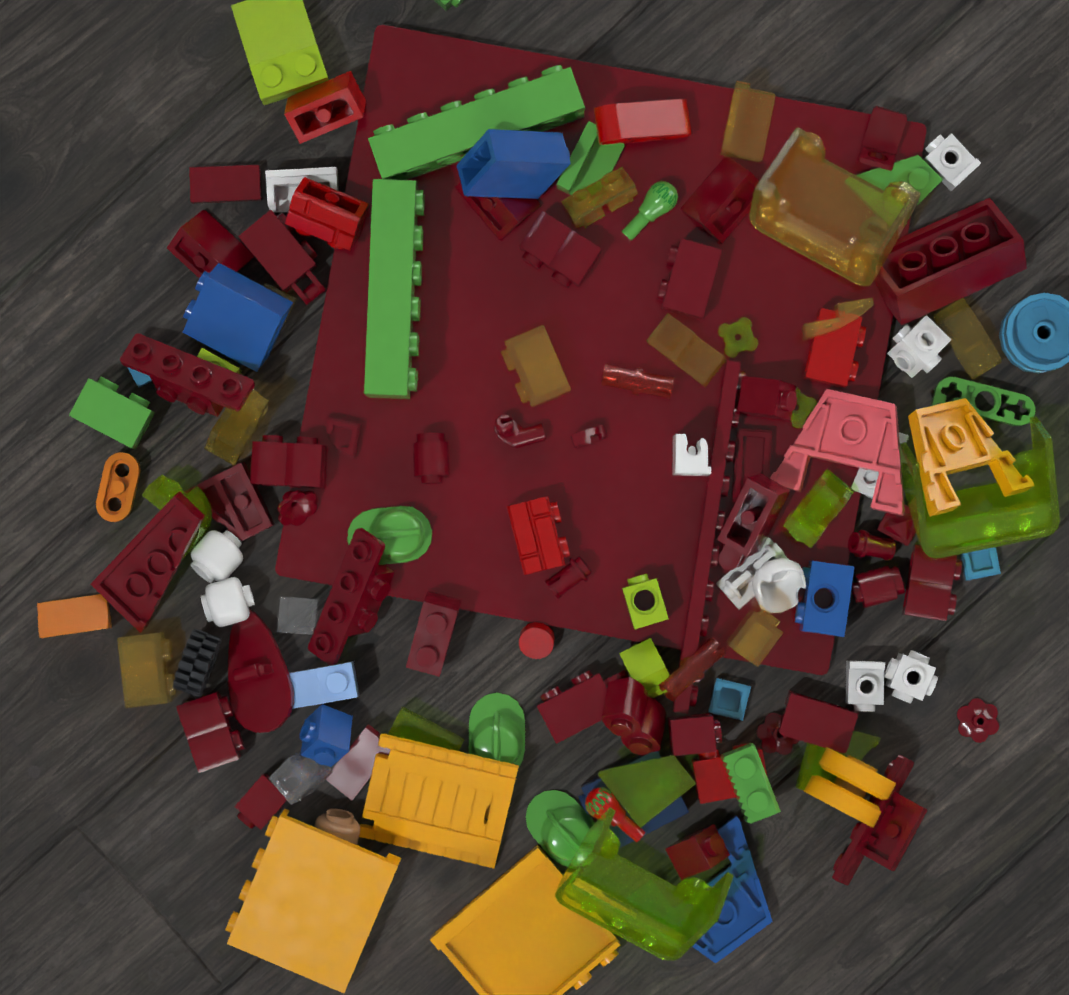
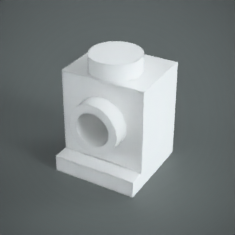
M952 133L946 139L940 134L925 148L929 155L924 158V161L943 179V184L950 191L981 164ZM947 152L955 154L957 157L955 164H948L945 161V154Z
M846 661L845 703L854 704V711L872 712L875 711V705H884L885 662ZM864 680H869L872 683L873 687L869 693H863L860 690V684Z

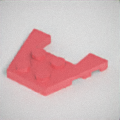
M826 389L803 425L800 435L793 446L789 447L784 455V460L777 471L773 472L770 479L792 491L802 492L811 457L878 472L879 475L870 507L874 510L904 516L897 406L893 403Z

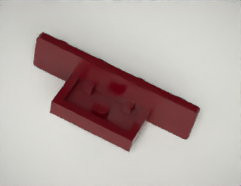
M139 333L134 335L120 358L122 365L150 376L157 388L156 392L161 398L172 403L176 400L185 403L188 408L201 415H204L206 412L218 417L224 407L236 412L240 411L255 387V383L251 378Z
M363 528L356 529L308 644V650L330 666L337 665L348 636L370 632L375 626L378 619L377 613L383 599L390 591V582L394 575V571L386 565L378 566L385 549V543Z
M899 754L896 760L894 759L888 764L884 777L895 782L896 786L888 800H881L873 795L870 797L869 802L879 806L882 813L874 828L861 821L855 825L851 832L850 839L852 841L849 847L835 861L833 867L835 872L832 879L848 886L864 856L893 872L895 871L928 811L899 794L914 766L913 761Z

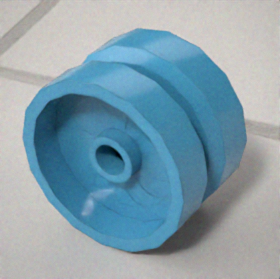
M1040 293L1028 296L1008 310L1001 321L999 339L1002 351L1010 363L1022 371L1039 374L1056 370L1069 362V301L1060 295ZM1040 326L1041 331L1047 332V337L1044 339L1039 338L1037 335V329Z

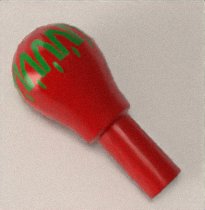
M598 787L588 793L585 799V806L587 812L592 817L607 822L613 827H619L635 842H638L644 836L645 831L626 816V811L620 806L611 790Z

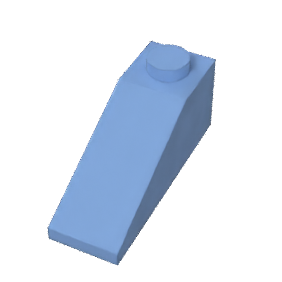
M354 661L289 673L294 690V705L292 709L360 696Z

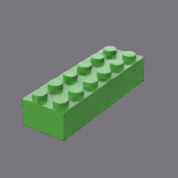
M561 65L553 66L542 71L543 77L529 81L528 77L519 78L508 83L509 89L495 93L494 89L485 90L474 95L475 101L462 105L461 101H454L440 108L442 112L428 117L426 112L408 118V124L395 129L394 125L391 124L374 130V136L368 138L382 179L408 180L459 162L488 129L544 132L584 118L585 106L571 67L562 69Z
M373 179L364 394L368 398L410 399V391L417 392L418 370L411 368L412 356L419 355V335L413 332V321H420L421 300H419V297H414L415 286H421L422 265L421 261H416V250L423 251L422 226H417L418 215L424 216L425 194L424 190L418 189L417 182L412 180Z

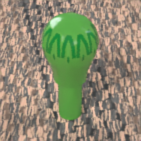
M664 181L654 183L647 191L644 201L638 209L639 213L622 230V233L632 241L649 221L653 222L658 217L672 210L678 201V193L675 187L669 182Z

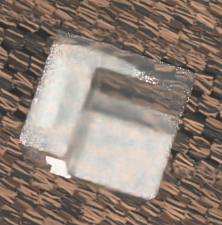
M281 596L277 632L314 635L319 599Z

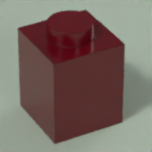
M743 376L737 411L756 417L791 421L792 411L797 404L796 385L782 380Z
M265 772L234 806L240 811L237 817L249 828L253 829L257 826L262 830L292 795Z
M714 824L685 835L665 848L681 880L711 869L730 856L724 840Z

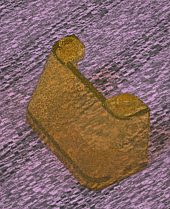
M797 127L756 185L749 214L750 221L757 230L860 286H869L880 272L919 202L921 193L914 190L906 182H891L885 190L876 187L824 159L825 147L821 138L814 133L805 132Z

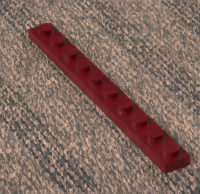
M727 360L723 371L709 464L711 474L707 477L672 709L674 712L688 714L689 706L695 707L697 702L698 686L692 684L694 671L701 672L704 651L698 650L699 637H706L709 616L703 615L705 601H712L714 581L708 580L710 566L717 567L720 546L713 544L715 531L721 532L723 529L725 511L719 510L721 496L727 497L730 476L724 475L726 461H733L735 441H730L729 438L731 426L738 427L740 412L737 411L738 406H735L736 392L741 391L743 376H746V371H740L741 362Z

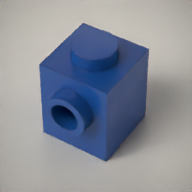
M323 704L305 719L301 728V756L314 760L320 765L332 767L349 752L353 716Z

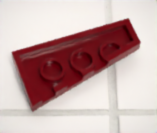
M179 491L90 584L140 633L149 624L205 515Z

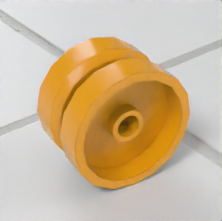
M826 747L819 765L823 770L837 777L833 783L820 775H812L804 792L874 828L882 812L879 806L865 800L864 797L866 793H869L881 800H888L896 783L878 774L876 768L851 755L845 757Z

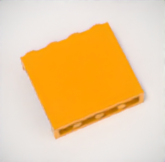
M284 809L280 817L273 816L268 825L265 836L270 837V841L266 850L259 848L252 864V868L257 869L253 882L248 879L246 880L238 898L244 901L240 913L233 911L225 931L231 933L227 944L341 993H345L401 858L391 853H388L387 857L381 856L287 815L290 810Z
M538 845L430 937V941L438 950H442L479 995H563L572 986L577 990L588 982L592 977L589 972L599 963L604 967L619 954L616 949L620 946V941Z

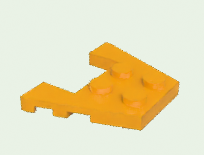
M966 398L916 409L908 415L927 511L930 517L953 511L961 505L947 477L949 474L989 465L1004 497L1026 492L1035 486L1028 474L1022 477L1014 467L1013 463L1016 459L1008 450L1002 451L990 436L994 432Z

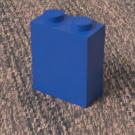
M488 129L457 164V169L464 196L538 199L571 163L570 153L566 147L563 133Z
M218 263L210 273L204 271L195 288L200 293L197 300L192 299L185 310L183 318L188 321L182 333L258 372L268 359L293 302Z

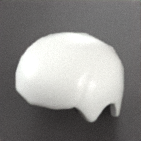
M787 558L769 560L759 568L753 577L752 587L756 600L762 610L768 613H782L798 604V591L801 587L803 589L806 588V581L799 563Z

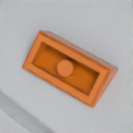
M101 594L37 603L39 638L112 628L109 602Z

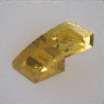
M873 298L836 304L834 306L835 319L805 323L801 326L803 340L829 334L850 324L874 305Z
M964 298L959 299L933 315L937 326L951 339L949 343L953 347L955 356L972 380L1002 362L995 346Z
M668 313L647 339V343L704 387L708 385L727 360L725 356L697 337L693 331Z

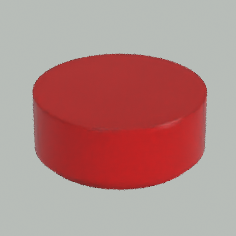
M540 622L527 624L520 632L519 648L529 658H545L553 650L554 633L546 624Z

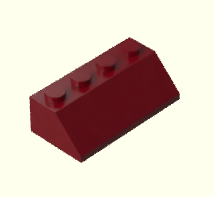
M990 198L865 253L866 261L883 300L901 326L1027 269L1024 239Z

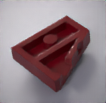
M241 462L183 492L186 498L208 512L207 515L216 522L226 526L228 531L241 541L275 525L257 486L250 484L251 474L245 462Z

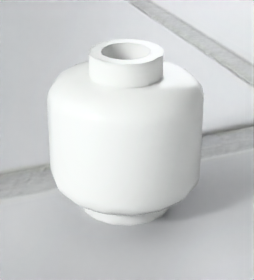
M215 530L209 531L191 550V558L193 560L191 567L209 583H212L214 580L221 581L227 579L243 561V555L239 549L242 543L234 534L227 530L223 534Z
M236 577L210 583L205 588V594L200 595L207 621H214L218 627H224L248 619L250 614L249 607L255 605L250 585L242 586L241 581Z

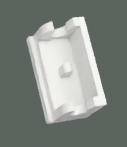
M336 167L265 171L267 203L269 210H272L273 213L289 211L294 191L304 177L339 191L338 170Z
M675 434L673 436L672 475H710L711 467H708V445L706 440L701 438L697 441L696 454L694 446H690L687 452L688 442L686 434Z

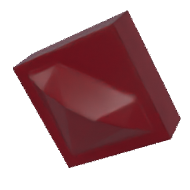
M904 504V516L885 512L876 530L908 546L925 515Z

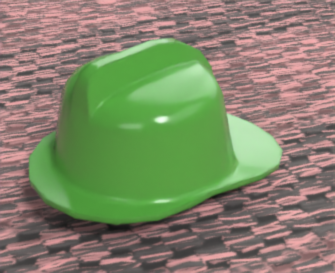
M397 506L362 512L353 519L348 529L347 537L348 544H350L355 530L363 528L384 542L385 549L378 564L383 565L409 562L421 557L431 544L432 529L429 520L419 510L413 507Z
M501 693L488 694L478 700L471 710L469 719V754L520 766L525 752V718L523 710L519 703L509 695Z
M558 790L544 791L533 798L527 808L526 822L528 830L552 859L563 866L578 867L590 862L598 853L601 841L594 829L597 826L596 823L587 815L578 802L567 793Z

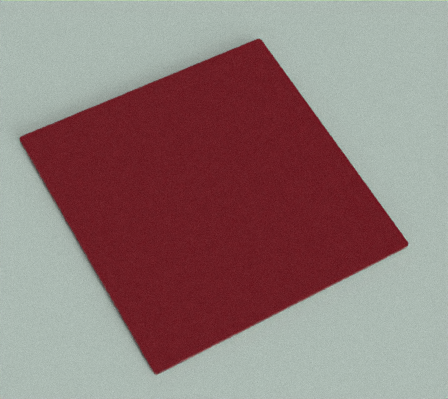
M379 25L374 32L363 92L366 99L364 117L358 119L345 194L370 205L364 219L361 234L351 251L334 248L300 431V437L318 438V444L327 446L324 488L290 487V491L293 492L295 490L303 492L313 491L316 495L314 503L317 505V510L299 526L292 524L283 525L275 571L279 576L333 586L349 546L347 541L348 529L354 518L362 512L371 509L397 506L413 507L422 512L430 522L432 529L431 544L427 551L416 560L404 563L383 564L394 571L390 582V591L387 596L424 602L427 592L430 591L462 600L460 609L528 622H540L550 626L643 642L651 638L654 645L681 650L708 476L672 475L673 436L675 434H686L688 442L687 452L690 446H694L696 454L697 441L704 438L708 445L709 467L725 362L727 360L741 362L740 371H746V376L776 379L796 385L797 404L792 411L791 421L756 417L740 412L738 427L731 426L730 441H735L736 429L772 431L769 478L779 468L785 458L784 455L789 447L793 446L803 430V425L826 389L878 400L893 314L883 300L866 261L865 253L907 235L912 211L892 231L889 229L888 238L883 243L869 245L862 240L860 236L862 223L866 219L878 216L844 182L849 177L878 168L858 161L871 114L388 25ZM557 65H561L562 69L571 67L585 106L584 118L544 132L563 133L570 157L588 121L596 124L594 108L616 103L687 99L692 131L691 136L672 140L624 143V149L594 206L557 189L559 176L537 199L541 204L540 208L522 220L502 240H499L455 188L460 182L457 169L459 162L408 179L416 181L418 189L424 190L425 194L424 216L418 215L417 226H422L423 251L416 250V261H421L422 283L421 286H415L414 297H419V300H421L420 321H413V332L419 335V355L412 356L411 368L418 370L417 392L410 391V399L368 398L364 394L373 179H382L368 138L374 136V130L391 124L394 125L395 129L408 124V118L426 112L428 117L442 112L440 109L442 106L454 101H461L462 105L475 101L474 95L485 90L494 89L495 93L509 89L508 83L519 78L528 77L529 81L543 77L542 71ZM906 121L895 156V162L916 155L922 158L926 137V126L924 124ZM729 157L751 171L767 189V192L721 244L700 223L685 214L681 207L723 158ZM659 181L672 184L678 193V201L675 207L653 222L649 221L631 241L622 233V230L639 213L638 209L643 203L649 188ZM542 211L588 239L602 250L579 287L571 284L567 288L551 277L554 271L542 264L538 269L521 258L524 252L520 250L519 245ZM871 224L867 227V229L881 237L884 234L882 230ZM681 238L722 249L702 320L662 310L663 301L657 299L662 279L669 280L672 267L666 265L671 246H679ZM820 308L863 317L861 326L866 327L865 339L862 348L856 346L853 360L859 361L854 382L848 381V385L845 388L803 379L816 317ZM736 392L735 406H738L740 392ZM501 415H509L512 417V420L523 428L542 423L546 440L514 448L497 436L494 430L495 421ZM326 417L362 424L354 459L340 453L333 446L326 431ZM604 425L608 436L606 439L578 449L574 448L571 434ZM416 434H445V442H448L449 476L442 477V483L421 484V477H414L413 443L416 442ZM734 456L733 461H726L724 475L730 476L727 497L721 496L719 510L725 511L723 527L737 499H732ZM813 457L810 458L802 492L790 491L768 535L782 549L789 560L799 563L801 568L808 567L809 561L848 566L850 555L848 543L851 534L854 532L861 494L851 490L859 468ZM548 496L550 503L557 501L562 522L556 523L555 526L558 537H566L570 557L564 558L565 565L524 575L507 506ZM715 531L713 545L720 546V555L725 544L717 540L721 532ZM580 556L592 571L587 576L589 580L586 582L584 580L580 581L558 599L545 581L570 564L569 559L573 558L575 560ZM718 556L717 567L710 566L708 580L714 581L712 601H705L703 615L709 616L706 637H699L698 650L704 651V654L810 674L825 675L829 670L835 636L800 631V623H795L796 606L782 613H768L760 608L756 597H753L739 610L716 585L730 571L720 566ZM648 574L649 580L657 578L669 619L634 629L622 588L629 586L627 579ZM800 588L798 591L799 602L804 601L805 589ZM820 588L816 591L814 602L819 608H827L832 603V593L827 588ZM641 590L636 593L634 604L639 610H648L654 604V596L648 590Z

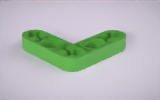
M947 377L940 380L936 384L930 406L945 403L946 395L942 394L941 390L942 388L949 387L950 383L955 384V391L960 392L959 398H953L951 401L966 398L984 419L1012 426H1022L1028 424L1035 415L1034 402L1024 394L958 377ZM982 391L990 393L994 398V405L987 412L979 410L975 405V398ZM1001 395L1007 397L1003 404L1012 406L1017 405L1018 401H1022V408L1028 410L1027 415H1022L1019 417V420L1014 419V412L1002 410V417L997 416L996 413L1001 406Z

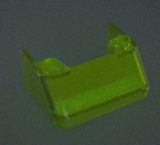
M1037 416L1030 417L1033 450L1023 451L1013 456L1016 459L1013 463L1014 467L1022 477L1028 474L1035 486L1026 492L1004 497L998 483L958 490L955 493L961 505L953 511L932 517L929 516L919 463L906 442L900 443L905 495L919 544L926 555L932 558H943L1043 538L1057 530L1060 523L1052 437Z
M609 807L585 835L560 880L555 897L564 907L656 957L668 961L678 960L718 921L734 875L727 872L713 887L707 885L705 881L699 878L684 879L675 886L617 854L620 848V840L609 829L616 810Z

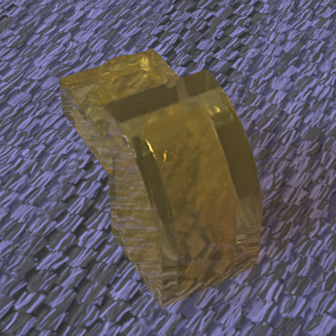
M253 389L240 411L236 412L225 408V411L212 428L204 449L235 466L261 425L268 410L266 406L269 400Z

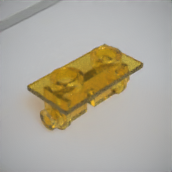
M621 167L614 172L607 173L603 178L584 189L577 190L561 202L570 214L576 229L581 226L586 228L605 216L601 206L607 204L610 211L613 212L634 201L633 197L638 195L632 179L624 168Z

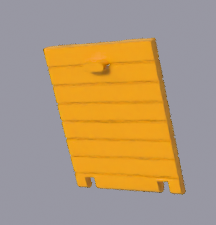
M380 734L378 746L390 749L389 755L378 753L375 756L362 814L364 818L374 820V825L361 824L359 837L495 868L519 765L500 762L486 757L483 758L469 753L466 754L452 749L449 750L435 745L432 746L431 744L418 741L415 742L414 740L401 737L398 738L397 736Z

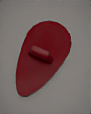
M249 609L248 619L234 623L231 630L228 652L230 703L235 718L244 728L255 733L272 732L281 727L289 718L294 705V690L287 666L270 629L253 610Z

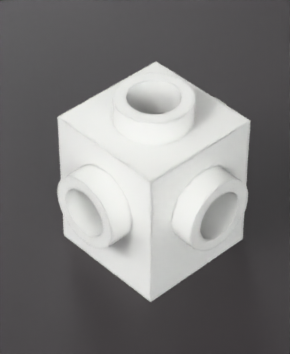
M926 315L912 328L906 324L892 338L897 344L887 354L894 360L898 368L913 378L922 369L928 373L942 360L938 353L951 339Z
M910 650L908 656L898 653L896 659L891 658L884 677L888 679L885 686L894 689L892 696L910 704L913 698L923 701L925 695L931 696L938 677L934 675L936 668L928 665L929 657ZM911 671H916L919 674L916 684H910L907 681V675Z

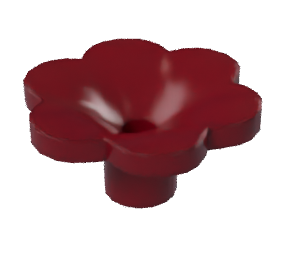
M301 490L286 492L282 497L283 501L277 508L280 513L278 520L282 525L292 524L299 526L303 524L306 518L313 515L317 510V505L314 503L316 501L314 492H303Z
M980 698L971 699L968 706H962L957 711L956 715L960 721L958 725L959 733L964 737H971L975 742H984L988 735L995 734L999 730V723L996 720L998 715L997 708L992 704H985ZM978 718L982 719L981 724L977 723Z
M775 712L766 715L765 723L757 727L756 734L762 740L761 746L765 752H777L780 755H787L792 751L793 744L798 743L800 740L784 735L780 738L777 737L783 715L780 716Z

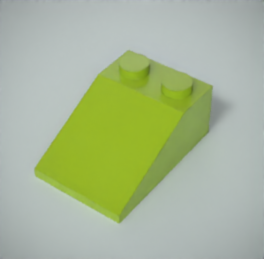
M246 0L231 5L247 60L264 106L286 99L329 80L303 0Z

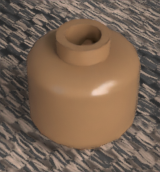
M337 808L328 809L326 813L317 817L314 825L315 828L355 845L358 844L360 825L354 819V815L351 812Z

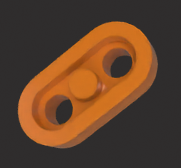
M115 453L107 459L104 465L96 500V509L103 519L110 522L125 520L133 508L141 468L138 460L128 453ZM121 464H126L129 467V473L125 477H120L117 473V468ZM113 498H118L121 501L122 505L118 511L110 509L109 503Z

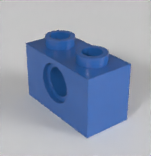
M809 561L808 567H802L806 588L804 601L798 602L796 606L795 623H800V631L845 637L854 567ZM820 588H827L832 593V603L827 608L821 609L815 604L814 595Z

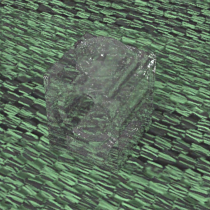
M301 751L288 757L269 779L292 805L313 793L333 773V770L327 765H320L314 760L301 756Z

